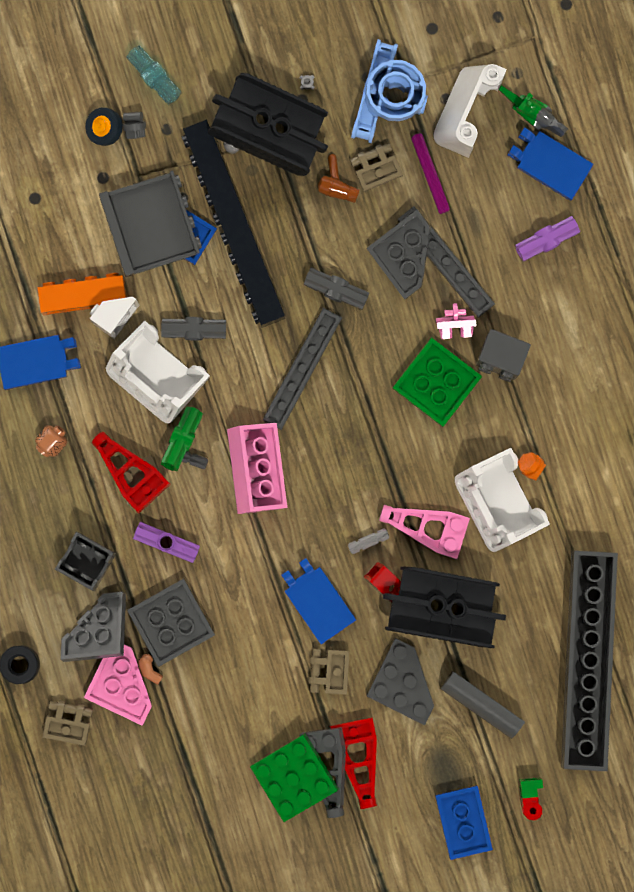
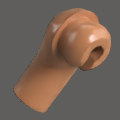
M144 654L139 659L141 675L158 685L163 675L153 670V657L150 654Z

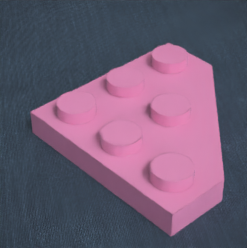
M124 644L123 656L102 659L84 698L143 726L151 710L152 703L133 649Z

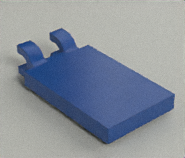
M524 127L518 138L527 142L528 145L523 152L513 145L507 156L520 162L517 169L571 201L594 164L541 131L535 136Z
M54 335L1 346L0 373L4 390L68 377L67 371L80 369V360L78 358L67 360L65 353L66 349L77 348L76 339L71 337L60 341V336Z
M305 558L299 562L305 571L303 575L295 580L288 570L281 576L290 587L285 590V593L320 644H323L356 621V619L322 569L319 567L314 570Z

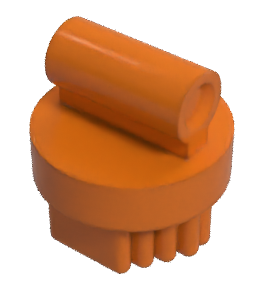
M532 452L523 454L518 461L522 474L535 481L546 466L544 460Z

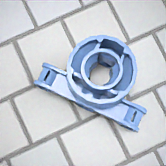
M379 39L377 40L351 135L353 139L357 137L372 143L378 116L388 121H402L411 118L415 114L420 115V113H424L428 95H426V84L423 75L414 65L403 60H394L398 44L390 45L382 43ZM384 88H398L403 93L408 92V98L404 102L392 103L383 97Z

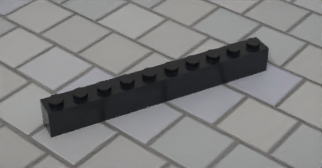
M206 119L183 128L185 135L181 137L185 148L190 147L192 155L189 158L193 168L198 167L200 174L197 175L201 187L205 186L208 194H205L206 201L209 207L213 205L216 213L212 215L216 226L221 225L224 232L220 234L224 246L229 245L231 252L228 253L232 265L236 264L239 272L236 273L240 285L244 284L247 292H244L245 299L248 305L252 303L255 311L251 313L255 324L260 323L261 328L284 320L285 314L213 136L208 134L210 126Z

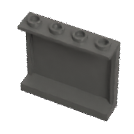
M173 170L168 174L111 192L99 193L125 278L200 253L199 249L202 246L199 237H194L192 229L195 228L193 218L187 215L185 209L189 207L185 195L181 196L179 188L182 187L179 175H174Z

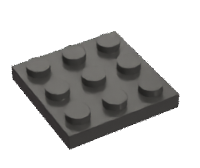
M185 579L178 581L127 610L158 667L215 636Z

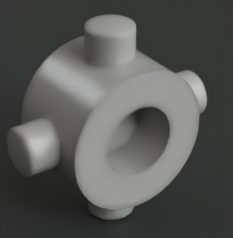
M301 75L299 77L301 79V90H313L315 88L313 85L315 77L313 75Z

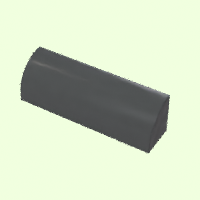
M453 671L440 688L510 739L518 733L525 721Z

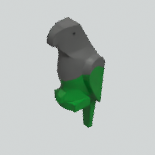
M502 85L498 89L514 104L512 108L535 129H548L560 137L568 130L565 125L556 120L552 114V109L548 105L534 99L531 93H528L526 96L521 94L519 97Z

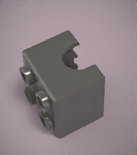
M491 329L486 336L476 365L479 366L478 370L487 374L495 372L500 374L498 378L511 382L512 379L515 380L520 375L531 344Z
M76 532L70 541L71 544L67 552L60 559L55 570L86 588L96 591L116 553L85 535Z

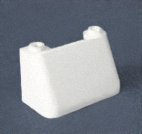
M490 64L469 66L461 70L434 130L433 137L438 145L469 158L478 133L476 127L465 120L476 95L485 96L490 90L498 91L507 69Z
M144 321L112 353L106 366V372L116 383L161 421L171 423L206 383L210 375L201 366L192 365L188 369L157 342L159 339L158 330L153 325H149Z
M512 448L490 457L455 476V485L486 546L492 552H497L550 525L545 511L540 508H531L513 473L517 469L518 458Z

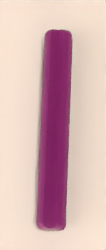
M421 133L415 134L411 140L439 214H444L450 210L449 204L423 135Z

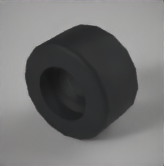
M24 645L13 646L7 649L0 659V672L2 676L13 684H25L32 681L40 668V659L37 653ZM18 656L24 657L28 662L27 670L23 673H16L11 666L12 660Z

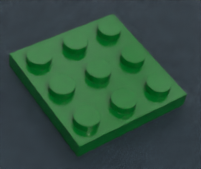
M431 337L392 389L441 427H444L482 376Z
M305 733L250 766L283 822L288 821L339 790Z

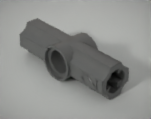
M310 268L304 282L305 286L323 293L325 297L340 303L342 301L360 310H363L369 296V292L350 285L345 279L335 275L329 276L313 268Z
M201 317L162 319L161 337L184 338L191 341L203 340V338L226 339V320H204Z

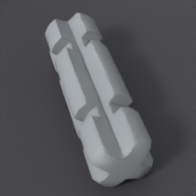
M383 528L377 531L376 534L372 533L358 539L359 541L349 543L348 548L351 554L360 552V549L364 550L378 544L379 541L383 542L389 539V534Z

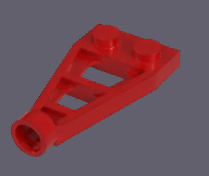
M105 432L99 433L92 440L91 443L101 454L122 496L138 513L171 485L154 466L111 440ZM116 452H120L128 459V462L120 469H117L111 461V457ZM131 467H136L145 474V477L134 487H130L124 478V473Z
M373 717L330 726V728L342 727L346 747L345 771L359 798L360 809L377 806L375 797L377 737ZM363 742L367 746L366 758L362 762L355 763L350 759L347 747L350 744ZM368 767L369 781L367 783L359 784L354 774L355 768ZM370 795L371 798L363 799V796Z

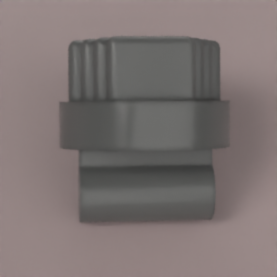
M124 113L123 120L125 123H123V131H125V138L137 139L145 137L146 121H143V113Z

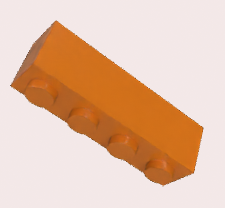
M118 273L106 274V278L99 279L97 276L85 277V281L76 282V279L64 280V284L55 285V282H46L42 284L43 287H37L40 310L43 316L93 309L96 304L100 305L102 301L127 298L123 275L119 276Z

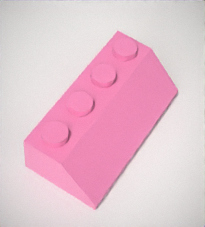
M277 423L243 425L227 429L238 514L287 508Z

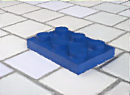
M477 785L435 795L450 860L493 850Z

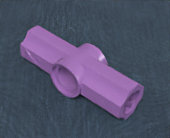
M571 216L553 226L549 225L534 233V236L516 244L515 248L520 259L524 262L542 252L546 253L556 248L561 242L580 233L575 219Z
M142 522L139 523L133 537L134 540L191 563H194L200 548L197 544ZM171 537L172 546L167 549L161 546L162 538Z

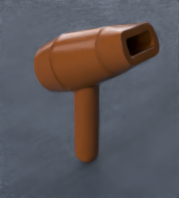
M330 154L328 156L330 177L323 176L320 179L318 192L329 197L355 203L359 189L339 180L336 155Z

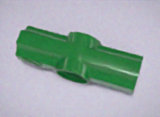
M186 406L178 426L174 428L168 442L169 446L161 461V465L166 469L178 471L186 451L188 452L196 435L195 431L202 419L203 413L199 409Z

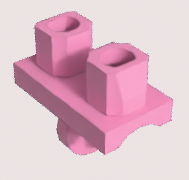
M457 303L452 304V310H444L445 317L436 318V326L439 329L441 339L452 338V328L460 327L461 337H472L473 326H476L474 315L460 316L466 315V309H458Z

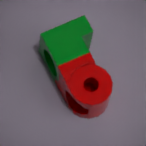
M541 777L519 779L522 812L527 819L537 820L542 815V807L538 801L537 789L543 788V780Z

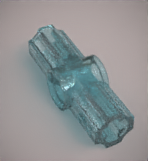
M140 45L133 48L126 56L127 60L140 73L143 81L151 89H154L165 103L169 105L175 102L182 94L179 88L170 80L163 67L157 61L154 62Z

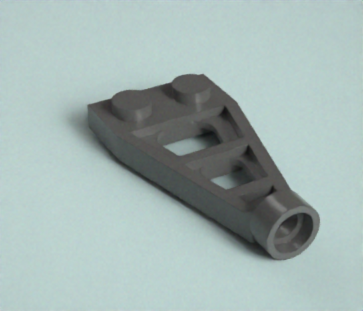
M342 727L300 733V736L304 733L307 735L317 753L332 752L334 754V767L328 771L331 776L334 775L336 777V784L339 790L323 799L326 807L327 818L343 816L346 747Z

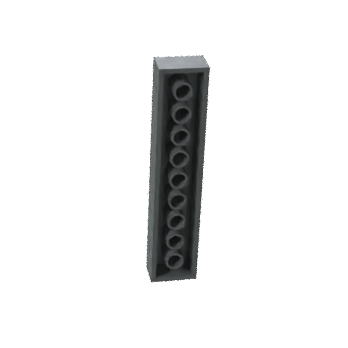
M571 551L561 768L608 772L618 553Z

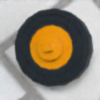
M103 107L92 111L85 125L86 134L90 141L101 146L114 144L120 138L123 128L122 119L119 114L110 108Z

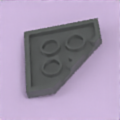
M418 209L366 248L404 299H407L423 286L431 226Z
M123 591L105 593L97 600L98 603L91 611L88 610L79 619L78 625L70 634L67 633L62 638L60 660L71 662L124 655L126 594Z
M395 638L367 697L425 725L434 708V704L414 647Z

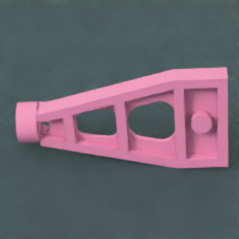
M387 505L383 506L379 521L392 525L432 551L454 559L458 558L470 520L468 517L447 511L400 509ZM393 512L394 517L390 520V514ZM410 515L421 518L418 531L404 526L403 522L406 516ZM428 521L443 522L444 529L439 540H433L424 533V527Z

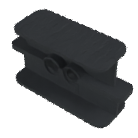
M240 73L236 77V82L229 99L218 94L213 97L212 102L219 105V109L211 128L208 130V134L222 142H226L235 148H239L297 176L309 174V168L316 151L321 153L327 151L328 145L316 140V137L328 112L313 103L307 102V100H303L248 73ZM257 114L265 118L263 125L257 122ZM276 123L283 125V134L277 132Z
M400 567V570L403 571L399 595L383 594V599L392 600L389 623L385 630L471 646L495 648V645H492L495 621L506 620V615L492 612L495 589L500 586L499 583L417 567ZM434 599L438 602V608L435 611L431 608V602ZM454 603H456L459 607V610L455 615L452 613L451 610L452 605Z

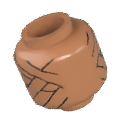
M58 425L55 427L45 426L35 439L36 449L45 457L57 456L67 444L66 432Z

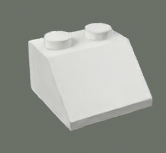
M134 297L102 301L100 305L96 304L91 310L90 315L92 316L90 320L95 326L115 339L139 307V303Z

